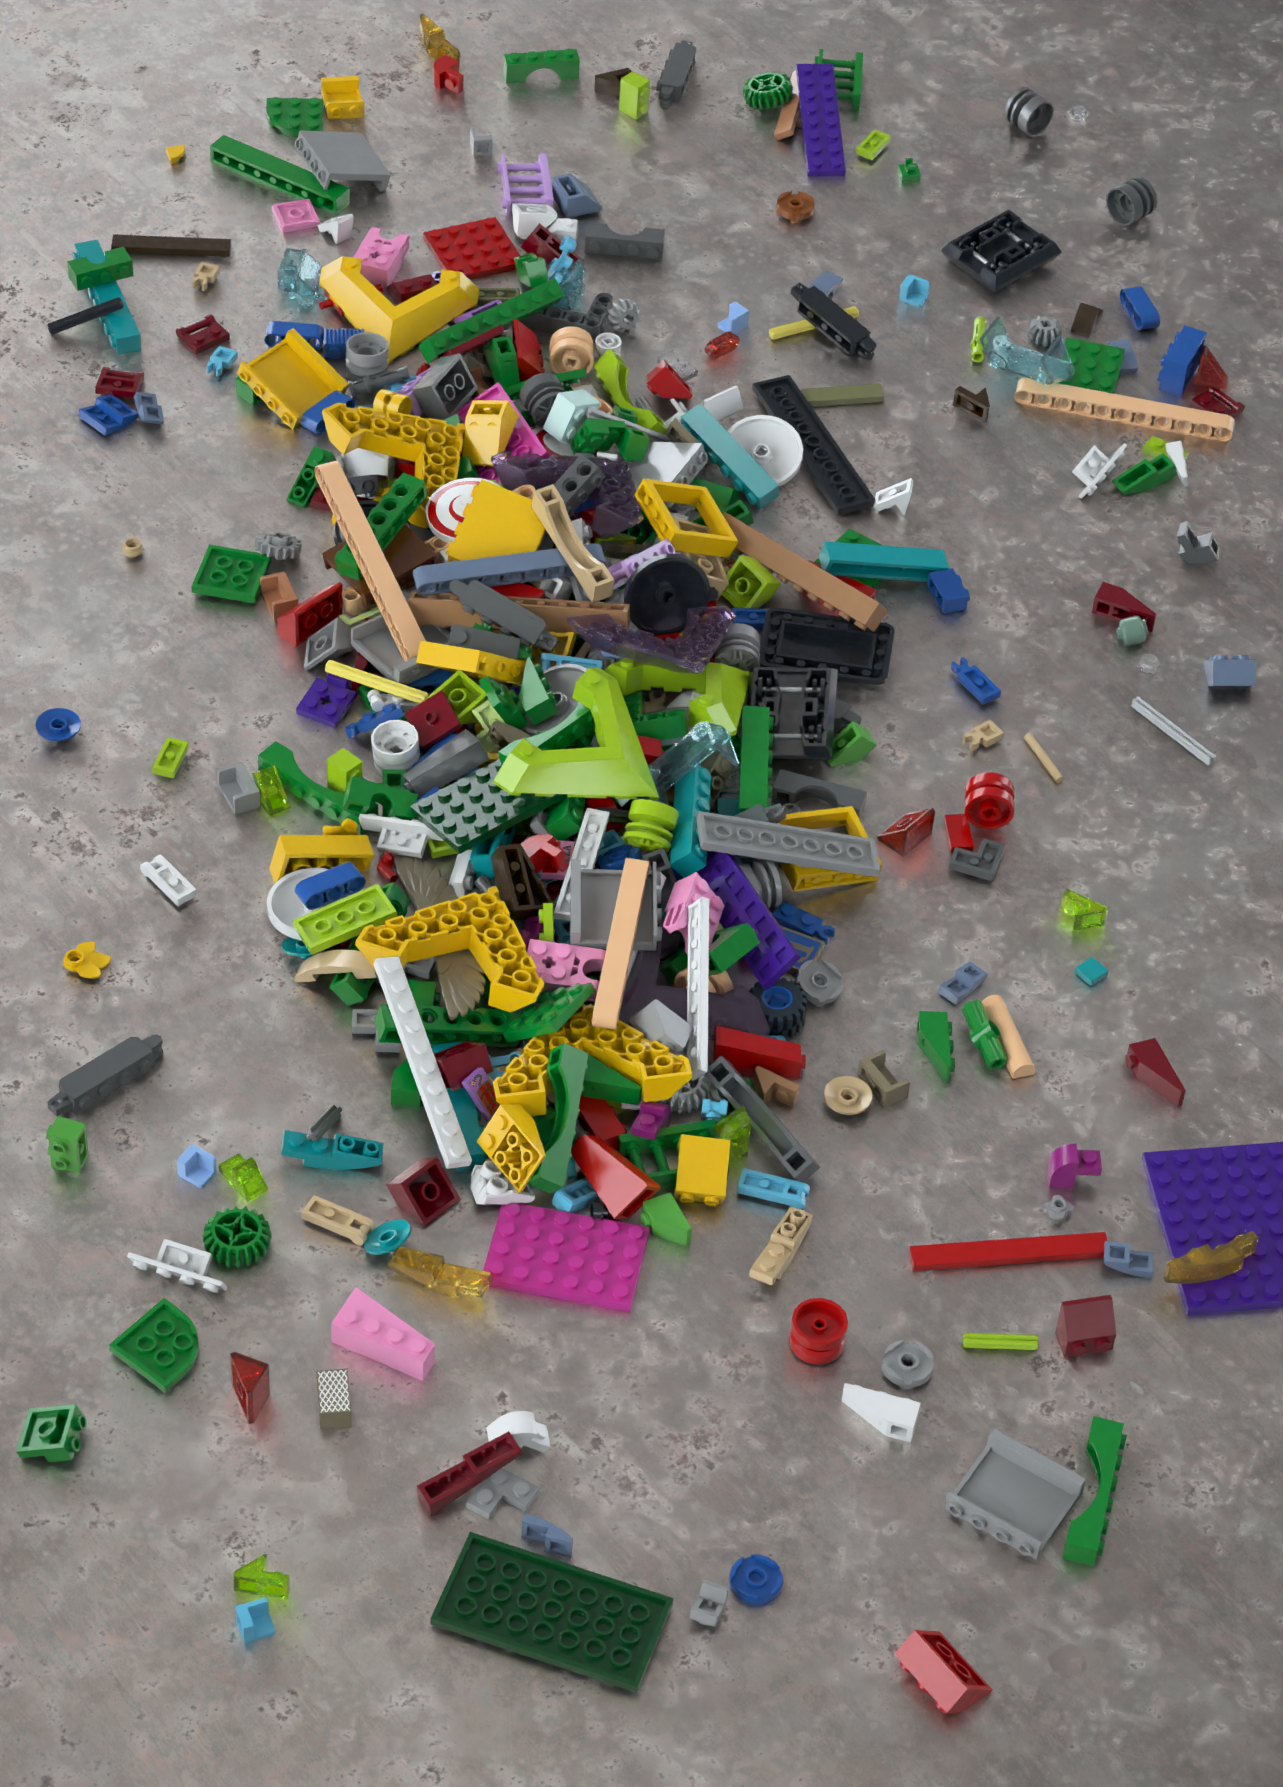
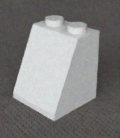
M360 448L345 455L341 453L344 471L355 477L378 474L386 475L389 481V478L394 476L395 457ZM388 484L383 485V489L388 488Z

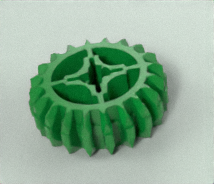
M773 71L772 73H760L758 76L754 75L753 78H749L748 82L744 83V100L749 107H754V109H776L777 106H783V103H788V100L792 98V82L790 77L781 72L775 73Z
M235 1205L232 1210L225 1207L223 1213L216 1211L215 1217H209L208 1224H205L203 1242L204 1249L213 1255L212 1260L216 1259L218 1265L225 1262L228 1268L234 1264L239 1269L241 1264L249 1267L251 1261L258 1263L260 1257H265L266 1250H269L271 1245L270 1239L272 1236L268 1221H265L263 1214L258 1215L256 1209L248 1211L247 1206L243 1209H238Z

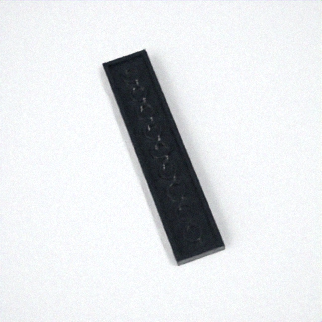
M786 375L753 383L752 390L768 414L786 421L799 434L803 445L802 464L835 513L841 515L874 507L875 498L792 377Z

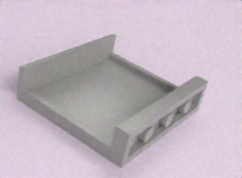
M299 131L298 138L295 140V148L324 190L328 189L330 180L372 181L379 191H386L391 174L361 133Z
M649 442L642 462L623 460L601 487L606 505L614 506L622 495L635 496L634 494L643 478L689 485L708 461L703 443ZM666 502L667 508H671L674 504L673 502Z
M382 614L351 628L350 645L389 680L407 685L440 669L416 663L417 656L405 662ZM429 624L427 626H419L426 642L448 645L450 632L445 628Z
M571 859L570 945L607 949L623 870L581 869V860ZM656 862L652 864V871H648L633 950L656 951L657 941L662 939V927H657V922H661V908H657V904H661V890H657V885L660 886L661 871H656Z
M993 1429L988 1437L987 1446L953 1492H947L944 1508L952 1515L970 1522L975 1528L995 1536L1000 1542L1007 1543L1018 1549L1022 1554L1037 1560L1083 1494L1086 1479L1002 1432Z

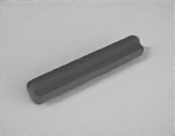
M332 1105L307 1130L308 1135L306 1138L317 1142L341 1117L342 1108Z

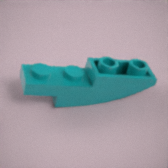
M285 1130L283 1134L281 1155L303 1159V1166L346 1170L379 1166L382 1163L384 1146L382 1142L335 1133L334 1139L321 1137L317 1142H313L312 1139L308 1140L306 1138L308 1134Z

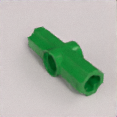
M977 999L964 1004L962 1012L971 1030L969 1032L971 1041L980 1050L989 1069L1002 1068L1006 1065L1008 1058L999 1040L1001 1037L999 1029L989 1019L982 1001Z

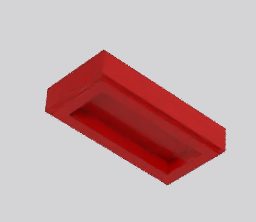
M965 814L944 815L950 852L953 853L955 847L973 852L974 844L969 822Z

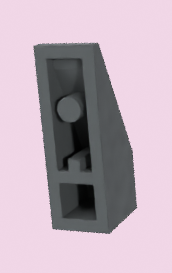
M452 624L448 645L480 650L517 660L521 639Z

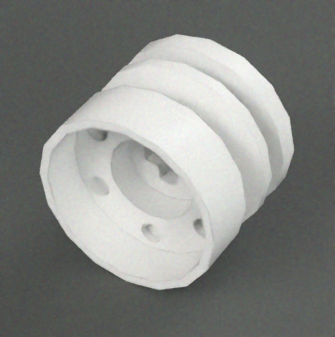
M389 720L381 723L374 729L371 735L374 766L378 774L383 777V769L405 770V773L411 770L412 766L421 758L418 732L415 727L406 721Z

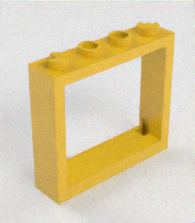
M644 478L641 481L634 495L661 541L668 538L675 551L730 557L738 540L706 487ZM663 501L695 505L712 534L680 530Z
M420 641L416 663L452 672L461 670L471 677L483 678L487 676L495 681L522 685L526 662L480 650Z
M853 806L786 814L787 818L777 823L807 829L845 826L849 835L868 838ZM878 857L879 866H880V871H881L882 863H881V861H880V859H879V857ZM779 862L793 891L871 882L878 879V877L816 867L801 868L800 865Z

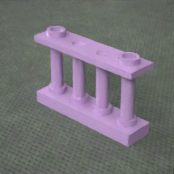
M539 153V161H535V163L506 164L505 154H501V162H497V172L502 177L504 192L502 208H506V215L511 216L512 203L549 204L553 208V193L547 153ZM536 171L537 175H508L507 172ZM537 182L539 186L509 187V183ZM539 194L540 198H511L510 195Z
M667 538L638 554H634L608 567V571L614 578L613 590L627 583L632 573L648 559L662 554H675V549Z

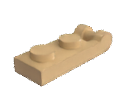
M316 1195L312 1196L301 1212L302 1219L347 1237L359 1246L364 1244L367 1234L372 1232L376 1226L372 1219Z

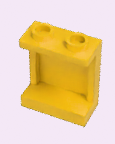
M358 75L321 78V95L327 120L364 117V100L361 99Z
M681 1134L678 1142L679 1155L674 1191L675 1199H679L683 1203L704 1202L708 1206L723 1204L726 1196L730 1140Z

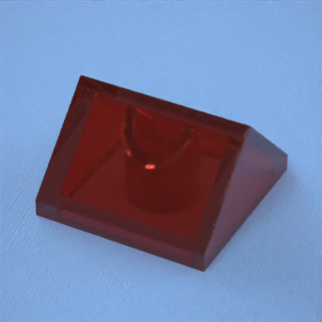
M1207 345L1203 346L1195 384L1220 389L1226 388L1228 382L1227 374Z
M934 808L906 813L876 837L878 841L904 857L932 834L935 810Z
M233 1352L230 1353L231 1384L248 1424H252L270 1396L269 1364Z

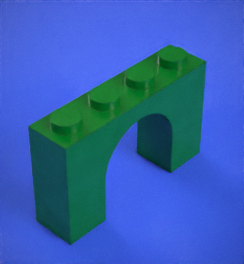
M749 923L715 932L712 943L709 946L708 976L723 973L760 943ZM685 945L658 965L669 985H674L675 976L688 968V955L685 952Z

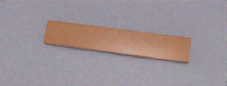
M796 71L792 73L790 80L793 86L792 98L788 100V103H783L774 133L776 140L794 134L800 114Z

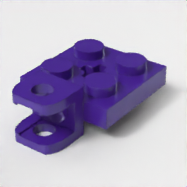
M330 673L327 674L326 680L317 677L296 707V714L336 729L357 697L356 691L352 690V681ZM328 700L331 702V704L326 703L325 705H322V702Z

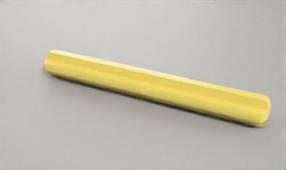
M855 306L843 309L853 318L859 316V310ZM804 319L771 328L769 336L772 340L817 328Z
M328 660L325 666L327 673L418 704L425 701L429 696L425 691L333 660Z

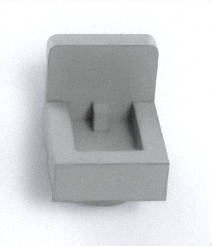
M706 1580L703 1581L699 1597L691 1609L689 1618L697 1620L700 1624L715 1627L724 1612L729 1589Z

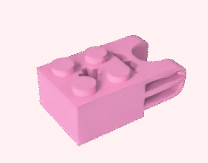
M371 227L353 258L362 259L361 274L373 286L381 284L383 289H386L394 280L409 250V235L400 233L394 239H384L379 235L380 228Z
M697 872L674 883L665 909L667 915L663 923V927L669 934L675 930L681 932L685 939V952L687 955L688 906L701 897L709 899V946L712 943L725 906L721 898L716 896L708 883Z
M530 939L527 954L528 956L531 955L537 967L536 972L545 983L542 991L548 990L550 992L559 987L568 988L576 983L581 985L592 983L596 991L586 1001H596L599 981L590 979L585 975L592 971H602L605 950Z

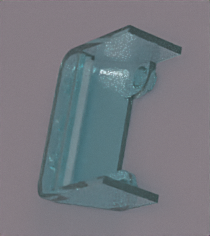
M997 316L980 338L982 347L989 360L988 362L995 369L999 368L1038 381L1043 385L1068 381L1075 374V369L1061 336L1055 339L1045 354L1011 344L1002 319Z
M708 721L697 723L689 733L648 765L659 795L658 800L652 801L669 805L666 791L716 750L734 766H737L739 762L729 732L722 725Z

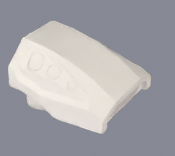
M488 1160L483 1165H475L471 1172V1190L476 1204L507 1205L509 1203H528L534 1201L536 1197L532 1193L529 1184L525 1186L522 1193H519L493 1161Z

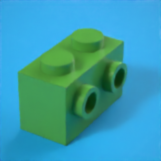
M58 1116L54 1124L48 1127L46 1139L49 1140L48 1155H50L51 1166L79 1174L89 1156L86 1123Z

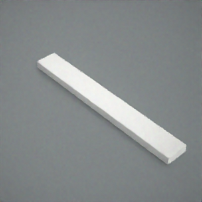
M701 897L688 906L687 1023L694 1028L687 1041V1058L692 1071V1078L690 1080L693 1081L708 1072L709 899Z

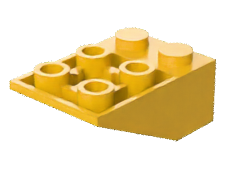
M472 401L466 416L462 457L469 456L475 466L499 465L519 417L509 401Z
M521 1104L500 1105L476 1141L519 1193H522L546 1156L535 1121Z

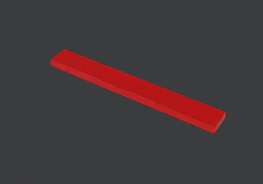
M1106 1232L916 1245L909 1247V1255L913 1271L1104 1257V1243L1108 1240Z

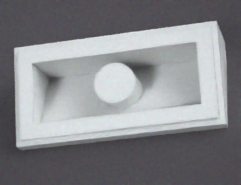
M737 385L704 400V408L717 421L743 409Z

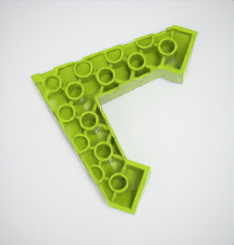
M622 658L621 661L612 663L603 670L617 679L623 695L640 690H650L651 687H664V691L682 692V688L688 690L695 689V693H704L698 698L690 700L688 725L718 740L728 738L737 733V726L739 725L749 683V672L722 663Z
M599 667L588 668L576 681L572 698L591 710L595 722L597 742L600 747L541 750L523 738L509 753L493 780L495 785L514 796H521V793H535V796L553 797L554 794H567V797L581 798L615 797V799H636V797H649V800L659 799L618 681Z

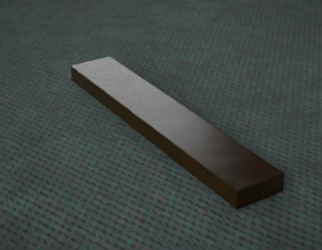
M113 234L111 250L124 247L127 253L230 257L231 239Z

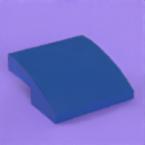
M113 394L97 397L95 405L79 409L78 416L106 436L129 425L138 417V413Z

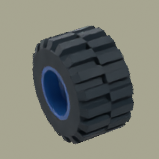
M785 977L779 979L768 990L763 988L757 981L754 987L750 988L747 997L746 1020L750 1029L754 1028L753 1032L757 1035L759 1033L762 1036L782 1035L785 1039H787V1036L792 1038L796 1035V1032L799 1033L805 1024L807 1007L806 993L802 992L803 988L800 985L796 986V982L793 980L787 981Z

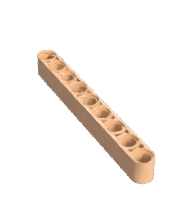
M625 859L593 1011V1027L617 1029L648 877L649 861Z

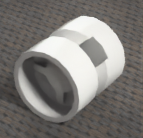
M614 333L599 334L595 340L594 362L609 349L621 357V338Z

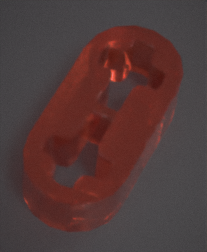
M728 331L710 340L705 346V353L712 359H718L735 350L739 345L740 338L733 332Z

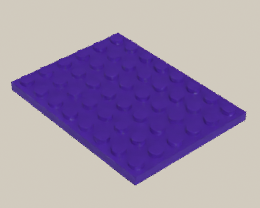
M1283 1142L1143 1152L1142 1162L1187 1315L1282 1308Z

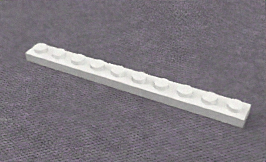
M398 956L377 958L374 962V967L446 1169L470 1166L472 1159L400 959Z

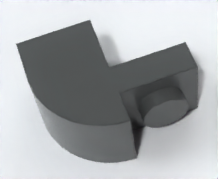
M1188 521L1180 523L1178 533L1176 534L1177 541L1180 544L1178 555L1184 561L1198 565L1218 561L1220 546L1212 532L1196 536Z

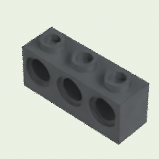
M582 454L554 484L564 501L569 518L605 478L601 469Z

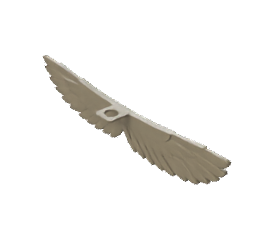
M394 854L395 859L393 863L396 873L408 892V896L416 910L458 899V896L454 893L453 886L451 884L447 886V878L445 875L441 877L438 868L435 867L433 869L427 861L423 863L417 857L413 859L410 856H403L402 858L400 855ZM469 949L434 956L443 1003H445L450 1020L455 1019L458 1013L461 1017H464L469 1009L472 1011L475 1007V1002L479 1003L480 995L484 994L483 985L486 984V981L482 975L485 973Z

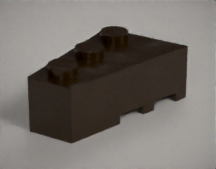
M522 845L498 846L490 856L500 899L504 901L511 920H526L527 917L539 916V909H543V903H553L555 911L557 903L550 898L546 891L545 883L541 882L534 871L536 868Z

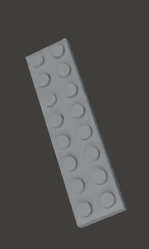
M701 811L698 812L696 817L700 849L864 876L878 877L880 872L875 839Z

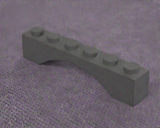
M720 1056L708 1067V1072L705 1075L750 1123L795 1179L804 1183L820 1168L818 1163L728 1060Z

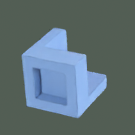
M736 301L731 303L729 306V317L720 321L718 328L730 336L748 327L749 310Z
M191 1144L177 1159L178 1176L203 1188L217 1173L216 1157Z

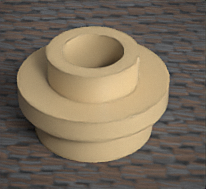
M128 538L122 545V553L126 556L136 557L143 552V545L137 538Z

